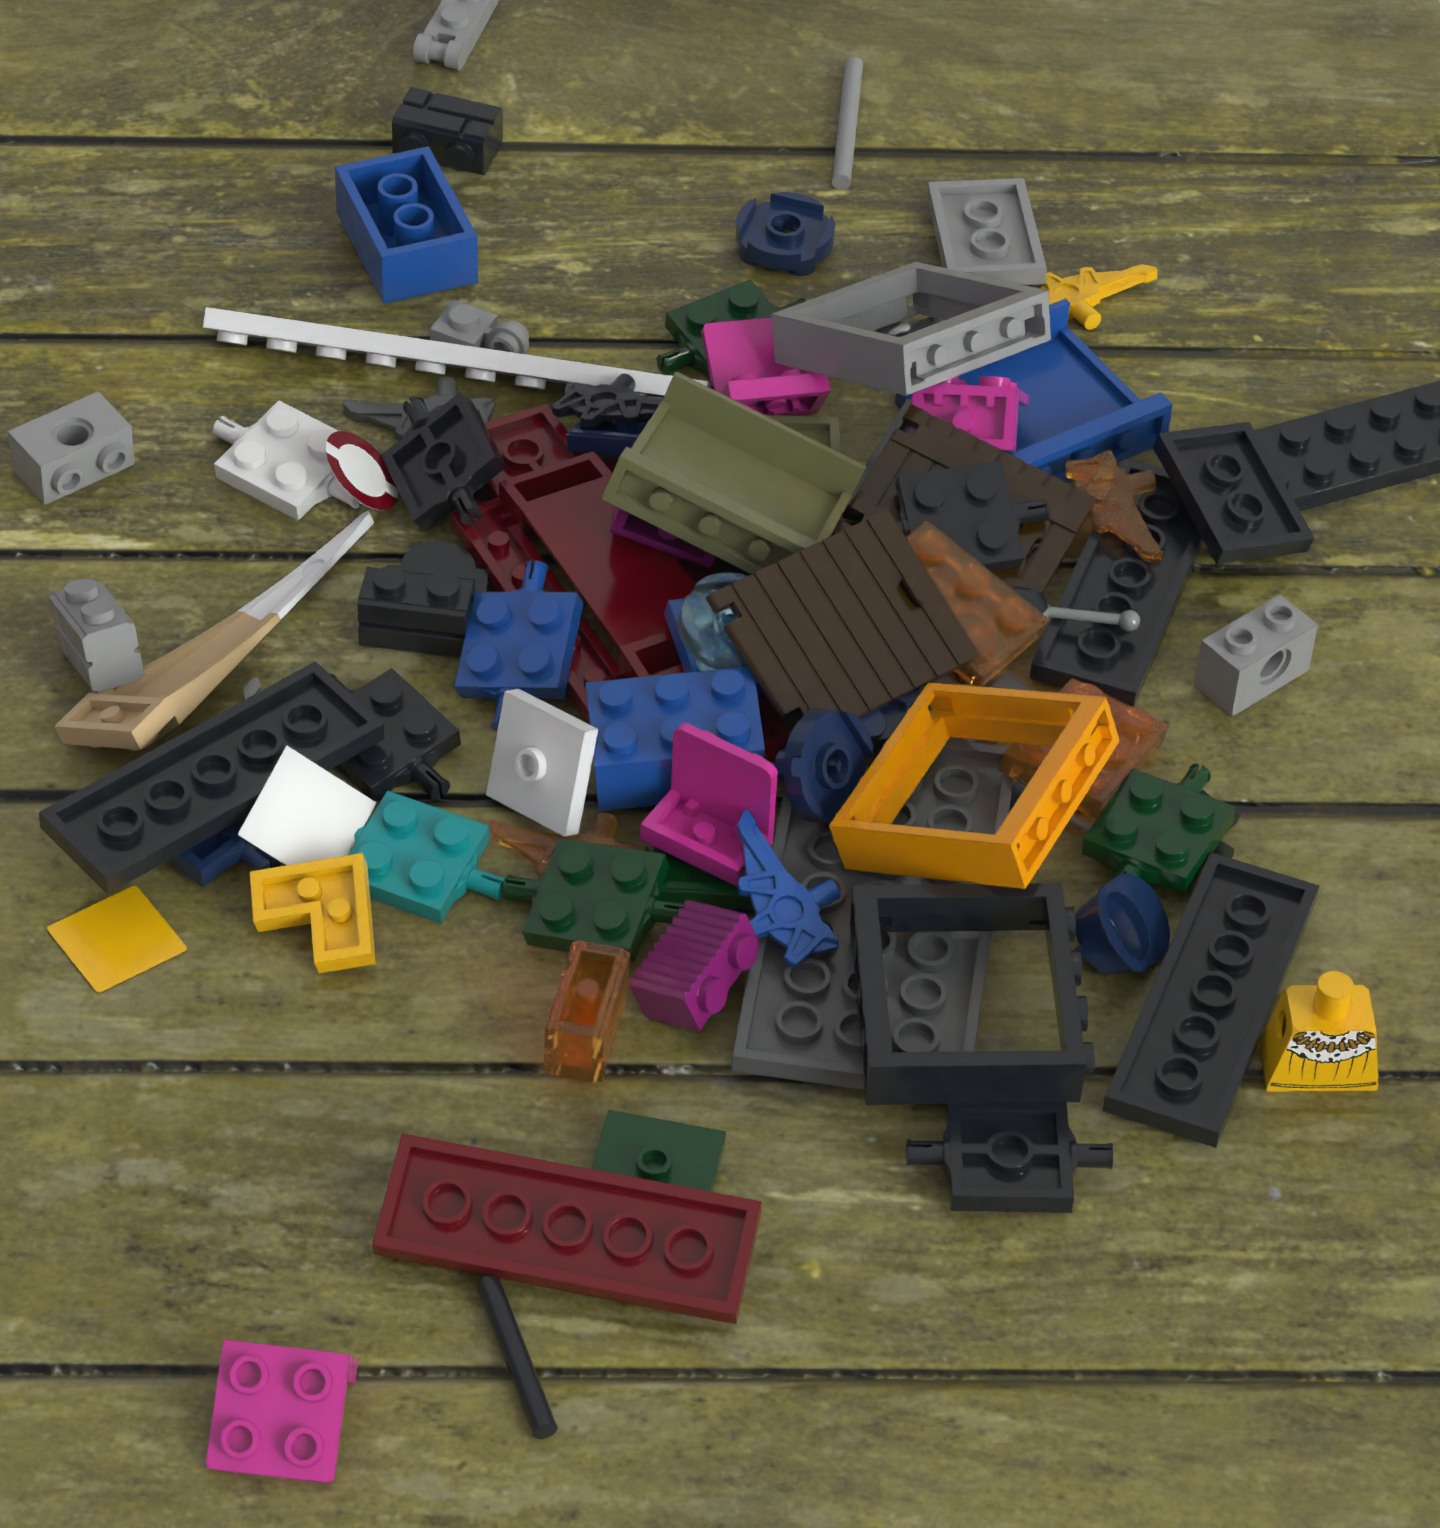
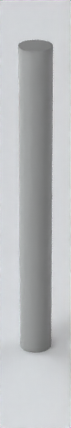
M849 57L844 64L832 174V185L838 190H846L851 185L863 62L858 57Z

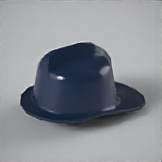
M1131 873L1118 875L1098 890L1095 896L1079 907L1075 913V935L1078 945L1072 951H1080L1081 958H1086L1103 975H1112L1129 970L1142 972L1160 959L1169 948V923L1160 899L1150 885L1141 877Z

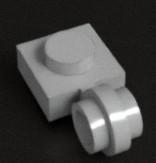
M456 300L450 303L430 328V340L520 354H525L529 348V333L519 322L508 320L498 323V315Z

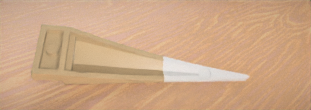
M369 510L362 513L299 567L241 609L173 651L143 666L145 675L139 681L100 693L97 691L89 692L54 726L63 744L90 746L92 748H122L136 751L155 743L180 725L374 524Z

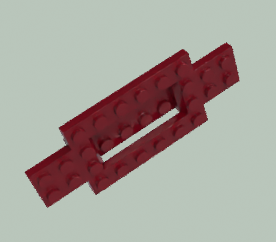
M547 403L484 423L507 467L481 487L490 499V501L477 504L482 511L481 519L478 520L473 516L476 523L465 525L461 522L456 511L451 513V529L464 548L472 555L478 568L488 571V582L495 592H511L521 589L525 563L532 560L534 565L535 560L545 563L529 540L540 539L620 651L619 666L581 614L565 693L585 722L590 725L586 690L587 682L685 673L664 612L668 600L708 596L724 588L717 587L719 558L715 557L712 566L707 568L609 532L614 505L601 498L619 458L604 463L594 451L585 454L568 452L566 439L568 431L560 420L553 415L552 409ZM548 567L543 591L566 592ZM757 694L765 759L773 762L778 752L786 748L790 735L762 694Z

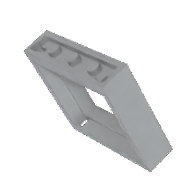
M920 262L905 265L771 314L775 363L905 396L1051 340L1048 290ZM913 294V305L908 306L907 296ZM918 314L944 320L901 337L874 332L877 329Z

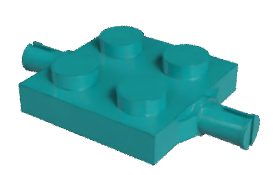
M387 790L371 818L366 821L364 827L357 829L354 835L356 842L348 855L364 854L368 866L370 899L442 924L453 903L469 890L492 897L498 901L502 898L503 882H506L505 877L478 869V860L491 840L490 826Z

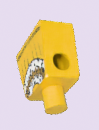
M1328 971L1319 977L1317 985H1291L1283 990L1259 1042L1266 1092L1378 1090L1377 1032L1368 988L1363 985H1354L1352 979L1345 973Z

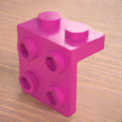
M681 723L673 732L671 790L640 824V840L734 886H738L739 878L746 876L743 845L736 832L744 811L749 810L769 845H773L778 775L776 767L762 756L737 747L718 738L707 730L699 729L689 723Z

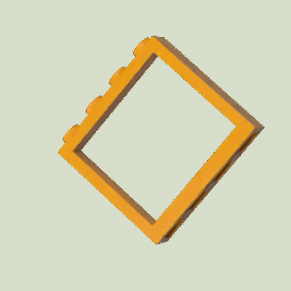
M928 682L829 825L833 835L832 840L837 846L844 868L847 870L1026 889L1120 742L1107 698L1103 696ZM929 705H931V708H932L931 711H929V709H928V706H929ZM950 737L1052 746L995 835L892 824Z

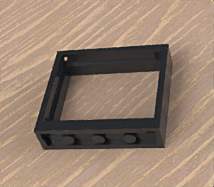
M1029 883L1026 889L984 884L852 885L849 930L865 1105L1081 1101L1085 1074H1094L1095 1054L1093 1043L1083 1042L1082 1032H1086L1088 1028V1002L1086 996H1077L1076 986H1080L1082 980V960L1080 951H1071L1070 942L1075 940L1076 918L1074 907H1065L1062 883ZM1045 930L1061 1050L892 1052L880 932Z

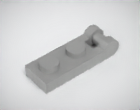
M442 0L423 34L419 33L415 39L413 60L427 64L431 60L444 62L445 68L461 70L500 0Z

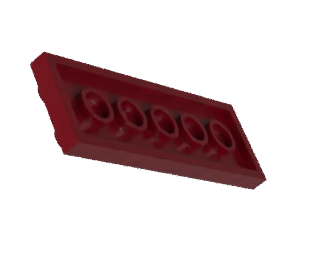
M402 1133L372 1242L374 1255L483 1276L496 1275L504 1280L737 1324L762 1213V1201Z

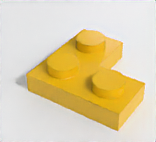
M363 853L250 871L253 923L258 932L311 924L314 964L319 974L376 964L368 866Z

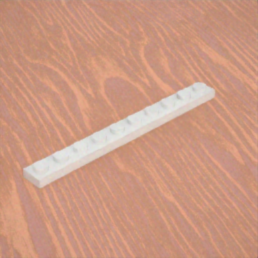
M209 307L205 309L203 328L218 332L216 341L247 346L248 337L267 339L266 348L271 350L296 353L297 344L317 347L315 356L346 360L347 351L366 354L365 363L395 368L397 359L416 361L415 371L445 375L446 366L466 369L465 378L495 383L497 373L516 376L515 385L525 388L545 390L546 381L566 384L565 393L572 383L586 384L588 386L610 385L620 374L625 373L632 376L635 380L636 386L633 391L639 392L640 396L664 398L673 377ZM693 379L712 389L711 383L708 381Z

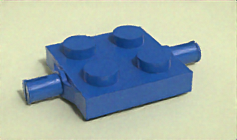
M532 560L525 563L522 586L519 590L474 593L454 687L461 697L489 698L497 702L493 722L491 723V727L495 731L498 730L505 691L520 689L536 698L564 699L583 602L577 592H544L543 587L548 566L540 561L535 560V565Z

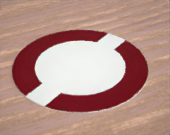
M346 431L332 433L326 441L325 451L328 464L338 482L352 497L369 508L376 510L392 508L398 499V489L381 454L370 443L353 433Z

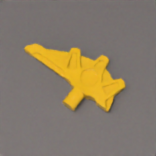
M1141 264L1123 271L1095 272L1093 267L1080 268L1079 275L1064 278L1048 272L1046 273L1045 284H1041L1042 287L1039 289L1048 290L1049 305L1066 298L1070 302L1068 320L1075 318L1087 330H1092L1101 322V315L1093 308L1100 303L1101 299L1140 283L1146 284L1156 280L1158 269L1154 266Z

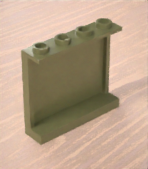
M676 371L662 402L633 446L631 448L626 446L620 455L601 499L750 574H754L765 567L831 537L850 502L866 466Z

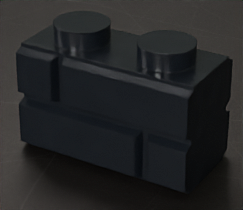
M410 87L403 99V103L399 105L392 119L393 154L429 146L440 166L449 167L456 171H466L485 176L492 164V159L496 157L502 146V107L440 93L433 94L430 91Z
M393 566L382 568L367 567L357 603L359 645L461 657L475 593V580L457 578L448 573L433 575L402 571Z

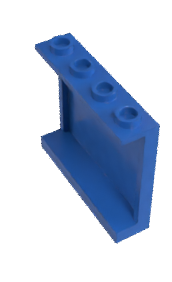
M1065 298L1049 305L1051 340L959 375V380H965L966 385H979V377L993 376L1010 378L1011 382L1017 383V388L1029 395V406L1018 407L1016 452L1007 453L1025 461L1026 464L1029 463L1048 473L1050 476L1052 475L1066 483H1070L1121 462L1124 458L1128 459L1152 449L1158 434L1169 432L1173 404L1161 392L1140 400L1067 327L1070 302ZM896 393L895 404L901 409L907 398L912 399V394L905 396Z

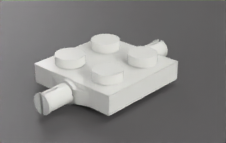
M281 401L274 404L250 427L245 428L225 416L219 417L220 421L217 420L215 422L213 435L233 444L214 463L217 479L297 521L315 504L328 497L333 496L355 509L359 507V504H362L342 487L327 461L326 441L332 433L338 430Z

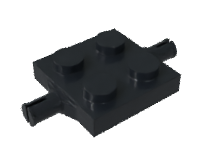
M459 392L442 407L431 412L428 411L423 398L419 396L410 397L409 400L412 405L405 401L403 410L412 425L401 440L381 455L414 522L425 531L448 515L453 509H456L463 524H475L473 516L480 520L482 511L474 500L473 494L503 471L507 465L475 405L464 393Z
M1001 461L900 475L895 483L901 508L899 520L896 523L927 571L972 566L974 573L1020 567L1024 560V555L1018 534L1019 525L1043 520L1048 521L1050 518L1046 498L1019 503L1015 502L1013 496L1008 491Z
M392 668L354 691H350L331 673L330 675L384 723V740L336 767L373 801L385 795L387 790L391 791L396 787L416 782L433 800H439L440 794L444 797L449 791L450 783L433 767L440 758L461 745L459 729Z
M1067 1102L947 1104L945 1115L946 1130L942 1141H912L910 1139L906 1141V1166L942 1165L943 1172L949 1181L950 1211L1072 1213L1074 1203L1073 1178L1076 1174V1168L1112 1169L1113 1167L1112 1143L1079 1144L1076 1142V1138L1068 1124Z

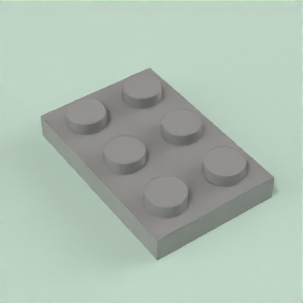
M1024 178L928 182L927 201L942 268L1020 285L1045 284L1047 267Z

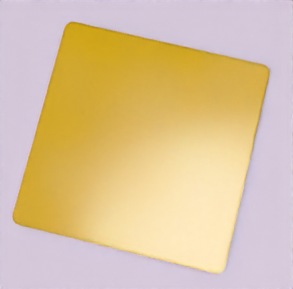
M135 885L47 927L50 935L97 993L103 992L187 950V946L138 886Z

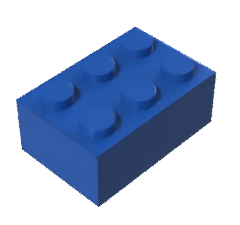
M429 146L335 166L336 213L383 304L478 283V236Z
M748 667L586 683L590 725L598 729L593 760L599 811L655 806L671 790L673 732L684 722L699 729L707 730L718 738L750 753L758 754L765 759L756 681Z

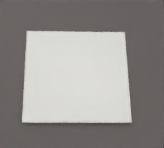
M286 745L237 835L285 865L346 856L350 853L351 848L356 842L354 835L357 829L364 827L376 802Z

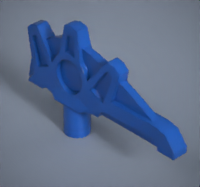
M749 810L744 811L736 832L743 845L746 876L739 878L737 890L739 895L750 897L756 916L749 922L757 938L769 936L775 942L785 947L787 951L783 962L792 968L799 966L811 954L839 949L838 939L828 924L822 922L819 915L820 909L840 900L841 895L836 883L832 879H828L808 890L804 884L798 883L791 873L786 871L756 825V821Z

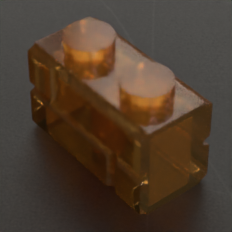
M580 940L572 942L567 958V966L564 967L545 1028L544 1048L546 1050L544 1053V1071L551 1075L593 1083L602 1082L629 994L630 952L623 948Z

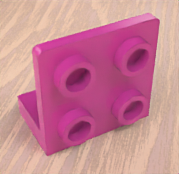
M771 318L707 323L701 330L712 389L763 415L794 416L817 413L831 392L828 376L775 363Z
M959 376L912 393V405L1002 451L1016 452L1018 407L1029 406V395L1017 388V383L1011 382L1010 378L981 376L979 377V385H966L965 380H959ZM910 426V435L913 436L916 429Z
M223 1339L206 1466L212 1470L332 1483L336 1473L347 1384L355 1385L359 1359L350 1354Z

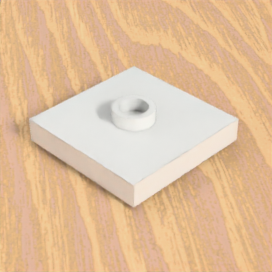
M520 689L505 691L486 795L564 837L579 834L598 729Z

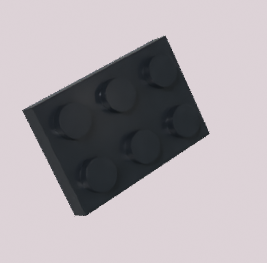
M1250 422L1158 434L1153 449L1216 565L1308 552L1315 537Z

